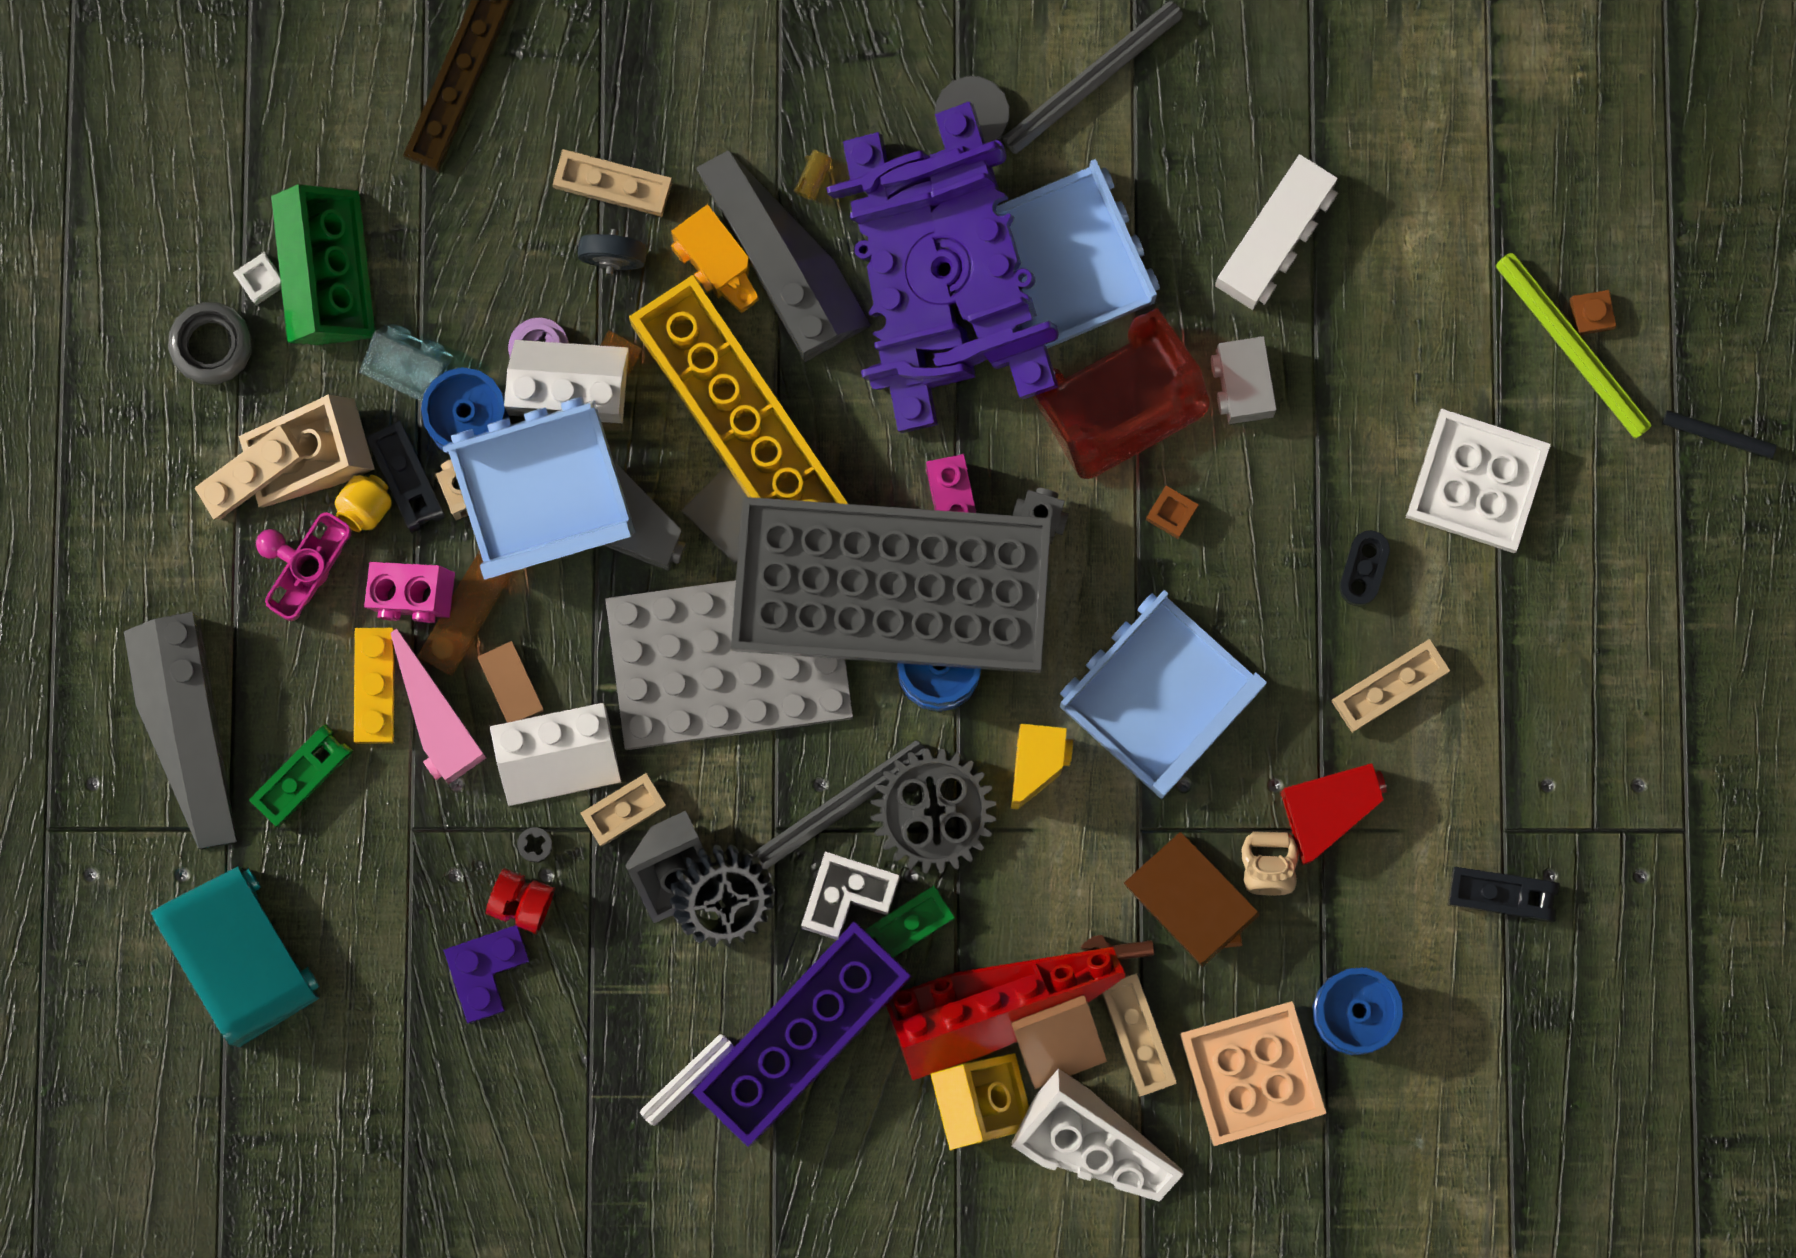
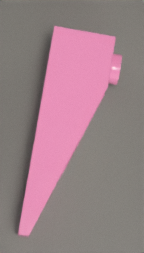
M395 629L390 634L421 744L429 757L423 763L435 780L443 777L450 784L485 760L486 756L402 634Z

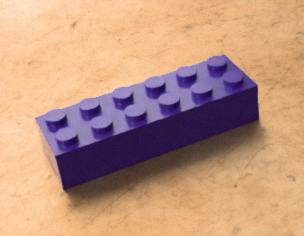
M853 922L692 1093L747 1147L752 1146L913 976L858 923Z

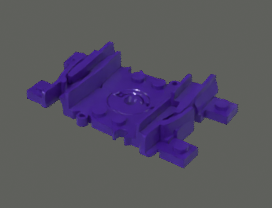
M970 101L935 114L945 149L930 156L923 151H917L887 161L883 135L879 132L843 141L850 180L827 187V194L834 199L862 192L868 194V197L850 201L852 207L850 218L859 224L860 232L868 237V241L861 240L855 245L854 252L860 259L870 261L867 271L874 305L870 309L869 314L873 317L884 315L886 325L882 330L873 332V335L881 340L874 343L875 349L879 350L881 363L861 370L862 378L870 381L873 389L881 390L890 387L897 429L900 433L938 425L931 388L975 378L974 365L987 359L995 369L1010 365L1019 398L1023 400L1058 388L1048 350L1045 344L1057 340L1059 336L1057 325L1051 321H1046L1021 331L1018 327L1019 324L1028 322L1037 316L1032 298L1023 293L1022 290L1031 289L1035 285L1036 279L1029 270L1019 269L1021 260L1011 231V225L1015 219L1014 216L1010 213L998 216L996 213L997 205L1002 201L1008 200V196L999 191L992 168L1006 161L1004 145L998 140L985 144L974 104ZM868 248V251L863 254L864 249ZM943 263H949L951 266V271L947 276H940L939 267ZM1027 276V280L1022 282V278ZM953 304H957L962 318L973 325L978 339L969 342L967 330L956 324ZM947 351L933 353L935 356L933 361L939 368H927L924 353Z

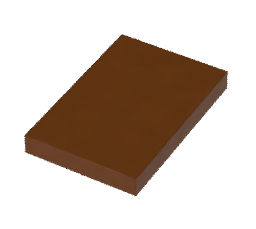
M1181 832L1124 882L1125 887L1201 967L1206 965L1260 916L1258 911Z

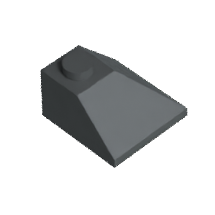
M686 811L651 826L625 865L653 924L674 914L675 909L670 904V898L675 896L671 890V884L681 882L676 875L677 870L688 871L687 858H691L696 862L701 859L699 856L700 849L704 850Z

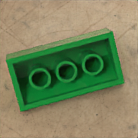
M297 184L271 196L287 342L323 345L376 337L359 191Z

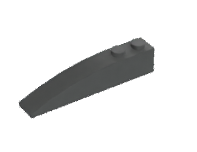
M729 150L696 168L734 238L749 257L748 262L804 362L871 327L835 261Z
M188 612L156 618L124 631L136 707L198 849L236 843L237 836L201 619L195 613Z

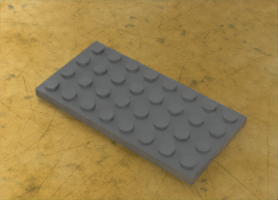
M743 497L731 651L1041 673L1051 518Z

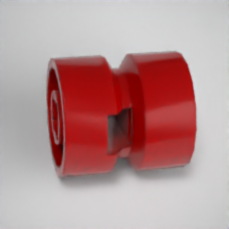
M504 868L493 887L485 914L504 922L509 921L511 918L515 919L517 927L537 934L550 908L555 888L537 880L526 883L524 875Z

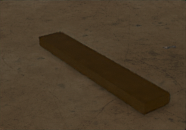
M514 0L470 1L404 151V159L436 172L440 171Z

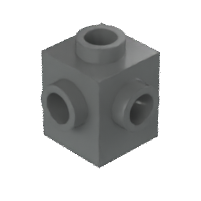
M1037 488L1036 492L1028 490L1025 500L1017 499L1012 516L1035 517L1033 513L1035 509L1048 512L1046 518H1051L1049 544H1052L1055 533L1063 535L1069 513L1062 511L1065 501L1058 499V493L1045 488Z

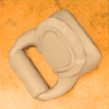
M1252 832L1248 835L1241 849L1242 861L1245 867L1244 885L1246 890L1252 894L1269 896L1292 893L1297 882L1295 868L1298 862V848L1294 838L1288 832ZM1251 847L1288 848L1289 850L1285 857L1282 855L1278 857L1254 856Z

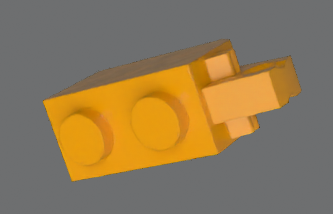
M708 204L671 231L675 242L671 245V248L683 263L689 260L698 272L693 276L706 293L712 290L718 298L723 296L740 313L746 311L759 300L756 291L748 279L749 257Z

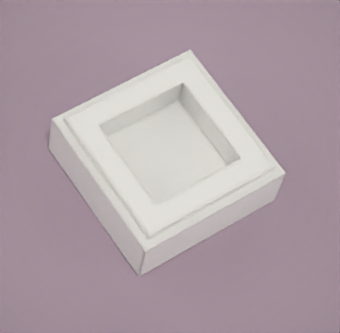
M265 252L233 272L255 306L282 289L280 274Z

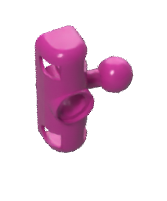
M327 512L322 513L317 517L297 550L286 544L285 538L280 531L268 529L258 535L256 548L262 557L267 559L279 557L287 562L286 567L265 599L266 606L272 612L287 621H295L300 617L304 606L309 603L318 587L327 580L329 570L340 555L346 541L350 539V527L334 515ZM322 522L328 528L319 539L313 533L317 525ZM310 559L317 560L319 563L318 571L310 577L302 576V564ZM281 586L286 590V593L280 602L277 603L272 599L275 590Z

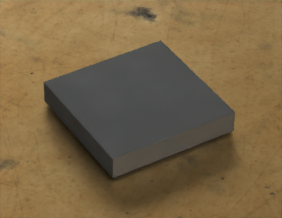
M726 466L681 511L736 565L738 562L742 499L747 497V495Z

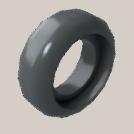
M202 302L188 307L175 319L169 332L168 350L173 364L186 378L199 384L218 385L232 380L245 368L251 356L252 336L246 321L235 309L222 303ZM207 323H218L226 327L232 338L231 348L227 356L214 364H203L196 361L191 356L189 350V340L192 333L199 326Z

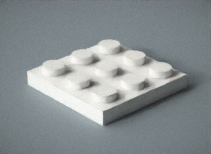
M1441 409L1406 518L1516 553L1551 444Z

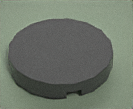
M965 76L952 81L941 91L935 104V114L970 101L974 104L985 144L1003 137L1009 122V105L1004 92L994 82L982 77ZM935 117V123H936V126H937L938 131H939V133H940V130H939V127H938V123H937V120H936V117Z

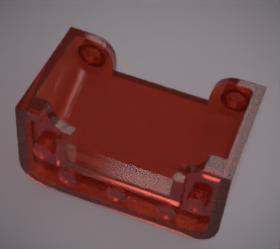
M1158 308L1147 314H1142L1132 321L1128 330L1129 344L1066 379L1059 369L1053 368L1058 388L1032 396L1070 464L1080 478L1091 479L1196 422L1205 415L1210 407V400L1200 367Z

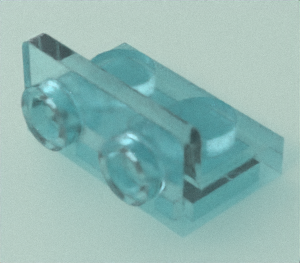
M384 325L374 332L359 373L422 402L424 393L431 382L442 374L444 367L450 364L453 356L445 352V348L437 342L431 340L421 341L410 336V331L400 325Z

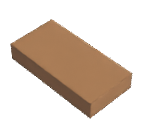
M512 641L477 657L507 723L531 718L544 712L543 706Z

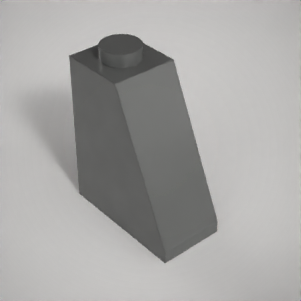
M614 463L635 533L631 537L603 546L670 571L673 562L676 564L680 563L687 543L682 541L684 537L682 530L619 465Z

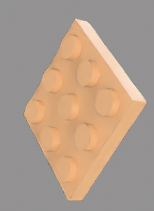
M1293 1001L1180 1034L1213 1146L1326 1114Z

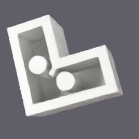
M825 852L801 925L802 929L837 940L841 936L851 904L887 916L899 882V875Z

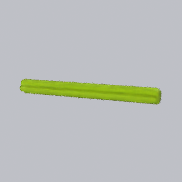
M1510 253L1504 256L1496 264L1497 270L1631 436L1638 438L1647 432L1651 427V422L1515 254Z

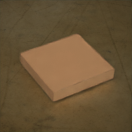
M1084 995L1011 1023L1034 1089L1044 1086L1058 1068L1071 1076L1107 1062Z

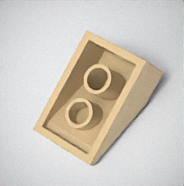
M326 395L239 436L244 452L279 425H287L306 456L255 494L258 507H267L348 482L353 476L363 475L374 470L355 399Z

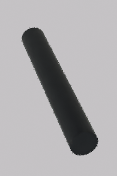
M1669 410L1666 411L1662 422L1663 425L1770 459L1773 458L1777 446L1776 444Z

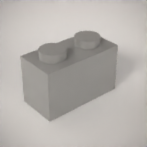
M1264 336L1219 343L1216 355H1211V365L1214 378H1221L1223 391L1217 392L1220 414H1227L1228 424L1273 418L1276 412V405Z

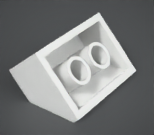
M515 340L506 378L504 407L508 415L524 417L525 413L546 407L549 414L562 410L560 403L583 396L584 403L595 400L601 422L623 423L629 348Z
M604 703L490 726L496 762L508 806L622 783L607 708Z

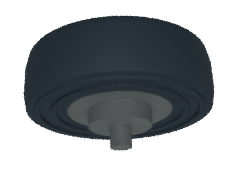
M611 229L610 234L585 235L579 241V260L593 266L606 268L607 275H613L614 270L642 268L646 261V245L635 239L619 236L617 229Z

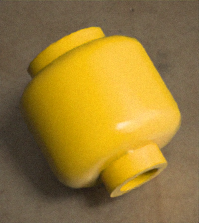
M362 475L353 476L334 501L337 509L336 517L345 522L355 532L373 530L392 505L391 497L387 493L388 485L375 475H370L369 477Z

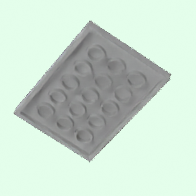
M736 580L605 598L625 750L853 719L845 659L731 651Z

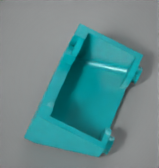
M240 866L151 911L155 923L220 1033L230 1045L236 1047L243 1046L320 999L315 992V989L320 987L315 976L308 967L302 970L295 964L258 902L256 891L261 886L250 869L243 871Z

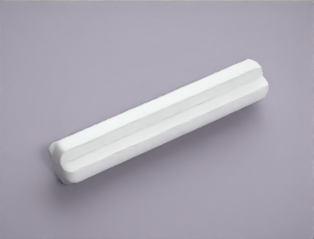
M718 1035L641 1109L640 1113L650 1125H657L729 1054L734 1045L724 1035Z

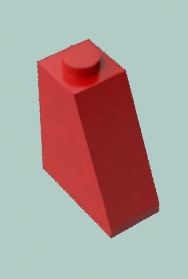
M1373 763L1282 789L1280 794L1302 866L1310 864L1384 800L1382 794L1387 792L1385 780L1380 770L1375 772Z

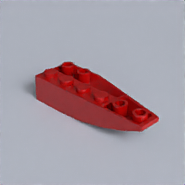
M1108 947L956 972L898 992L886 1004V1008L913 1081L982 1057L1017 1042L1011 1023L1083 995L1087 1003H1089L1124 979L1125 973L1114 948Z

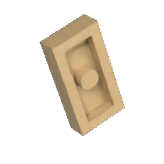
M645 773L580 814L602 847L667 806Z

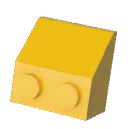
M1020 724L1011 809H1020L1061 775L1063 766H1070L1073 739L1066 738L1067 728Z
M1015 1053L963 1064L931 1074L950 1150L1017 1133L1029 1109V1104Z

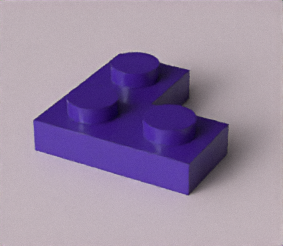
M516 925L443 950L468 1024L505 1012L494 974L530 963L519 927Z

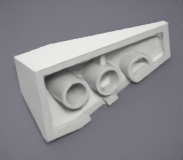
M1059 1068L1035 1095L1012 1141V1147L1042 1167L1055 1171L1057 1167L1078 1173L1079 1178L1089 1181L1092 1177L1112 1183L1116 1189L1160 1201L1183 1175V1170L1097 1095Z

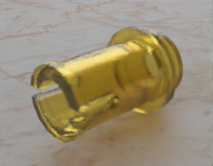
M812 150L811 155H806L805 157L807 164L794 192L806 199L816 201L827 172L833 170L831 166L833 159L824 153Z

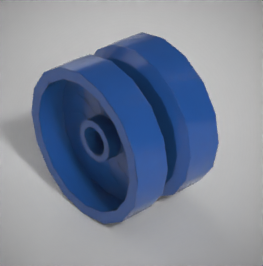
M464 367L448 370L435 378L425 391L421 406L424 426L442 451H444L443 446L452 442L451 435L473 429L474 435L482 434L489 431L488 424L507 418L510 419V416L504 407L505 398L494 380L479 370ZM469 409L471 414L468 417L462 418L463 414L461 411Z
M897 663L899 683L908 699L923 709L936 712L955 709L968 701L978 687L981 669L946 666L943 670H936L933 665Z
M1349 968L1329 978L1317 991L1312 1006L1313 1024L1320 1038L1333 1050L1347 1055L1368 1054L1387 1045L1397 1034L1403 1018L1402 999L1395 985L1382 973L1368 968ZM1361 1004L1365 1010L1361 1013L1362 1018L1353 1016V1005Z

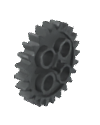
M925 748L922 752V760H918L913 752H909V764L905 766L901 761L895 760L894 764L898 772L894 775L891 772L884 771L883 775L889 781L888 785L875 786L883 796L882 799L871 800V804L881 807V813L872 815L871 820L882 821L883 826L874 833L876 836H888L882 848L887 850L895 846L897 848L893 857L895 861L902 859L905 855L908 856L907 868L912 869L917 861H921L922 872L927 873L931 863H935L937 871L943 873L945 862L948 861L954 869H958V857L962 856L971 862L973 859L969 849L971 847L979 850L984 849L978 840L979 836L991 837L992 835L989 830L984 828L985 822L996 821L995 817L986 814V809L995 806L996 802L985 800L984 795L992 790V786H980L978 783L985 774L983 772L970 774L974 763L971 760L960 766L959 753L955 752L948 761L946 760L945 749H939L936 758H932L929 749ZM929 776L933 778L934 803L943 808V812L936 815L940 834V844L935 845L933 841L932 817L924 815V809L930 807V797L926 779ZM949 778L955 779L960 787L958 796L952 800L944 799L940 792L942 782ZM910 783L918 784L922 791L920 801L913 805L907 804L902 797L904 787ZM957 816L964 823V831L959 837L950 838L946 834L945 824L951 817ZM915 821L922 822L926 827V836L918 843H912L907 837V828Z

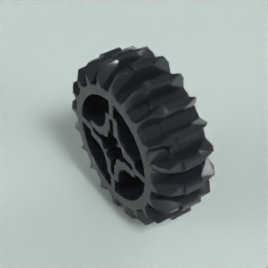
M715 844L713 854L708 855L705 850L700 849L699 856L701 859L695 862L693 859L687 858L688 871L677 870L676 875L681 882L671 884V890L675 894V896L670 898V904L675 909L673 916L677 923L682 924L683 932L688 936L693 934L695 941L700 944L707 939L709 946L715 948L720 939H722L724 945L730 948L732 938L735 937L740 942L745 943L746 936L744 933L750 930L752 933L758 934L757 921L768 922V916L764 910L774 908V903L770 896L775 894V888L772 883H769L772 876L767 869H763L764 864L761 859L757 857L752 858L753 856L750 851L745 848L738 853L736 846L730 844L724 853L722 848ZM727 872L744 875L750 882L731 881L727 876ZM704 909L705 912H716L718 919L704 918L698 915L695 910Z

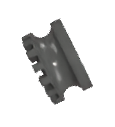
M531 827L520 834L517 846L520 855L524 859L531 862H539L550 854L552 840L545 830ZM532 834L535 838L544 837L546 842L541 845L543 849L542 854L537 855L534 851L530 853L525 852L524 847L528 845L526 839L528 835Z

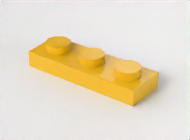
M355 628L354 743L356 744L394 743L395 648L390 634L395 630L394 628Z

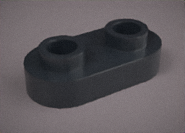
M1368 530L1358 534L1350 546L1339 585L1342 598L1350 605L1365 606L1372 602L1379 591L1390 547L1387 539L1377 531ZM1369 545L1375 549L1376 554L1373 558H1367L1363 555L1362 548ZM1356 581L1362 582L1365 586V592L1356 594L1352 590V583Z

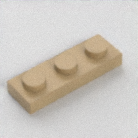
M563 149L552 185L553 188L662 217L672 185V178Z
M279 425L197 485L195 490L213 520L222 519L306 456L288 426Z
M1428 639L1332 699V703L1353 733L1448 674L1450 669L1431 640Z
M1136 973L1125 977L1103 992L1102 995L1138 1095L1141 1097L1177 1084L1138 975Z

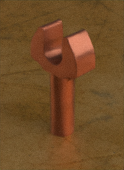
M1097 935L1089 938L1081 946L1082 950L1113 947L1119 960L1154 956L1152 940L1111 945L1105 941L1103 935Z

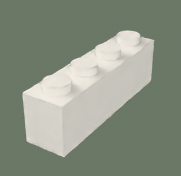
M1299 154L1217 277L1215 287L1251 310L1255 308L1259 301L1266 304L1277 287L1272 280L1279 270L1284 273L1288 271L1297 256L1292 250L1299 240L1306 243L1318 224L1313 221V218L1319 209L1326 212L1336 198L1338 192L1333 190L1338 178Z

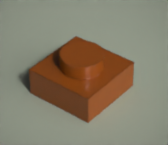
M1609 290L1576 295L1569 299L1575 329L1579 335L1615 329L1616 322Z
M1165 486L1146 517V521L1179 539L1198 508V504L1170 487Z

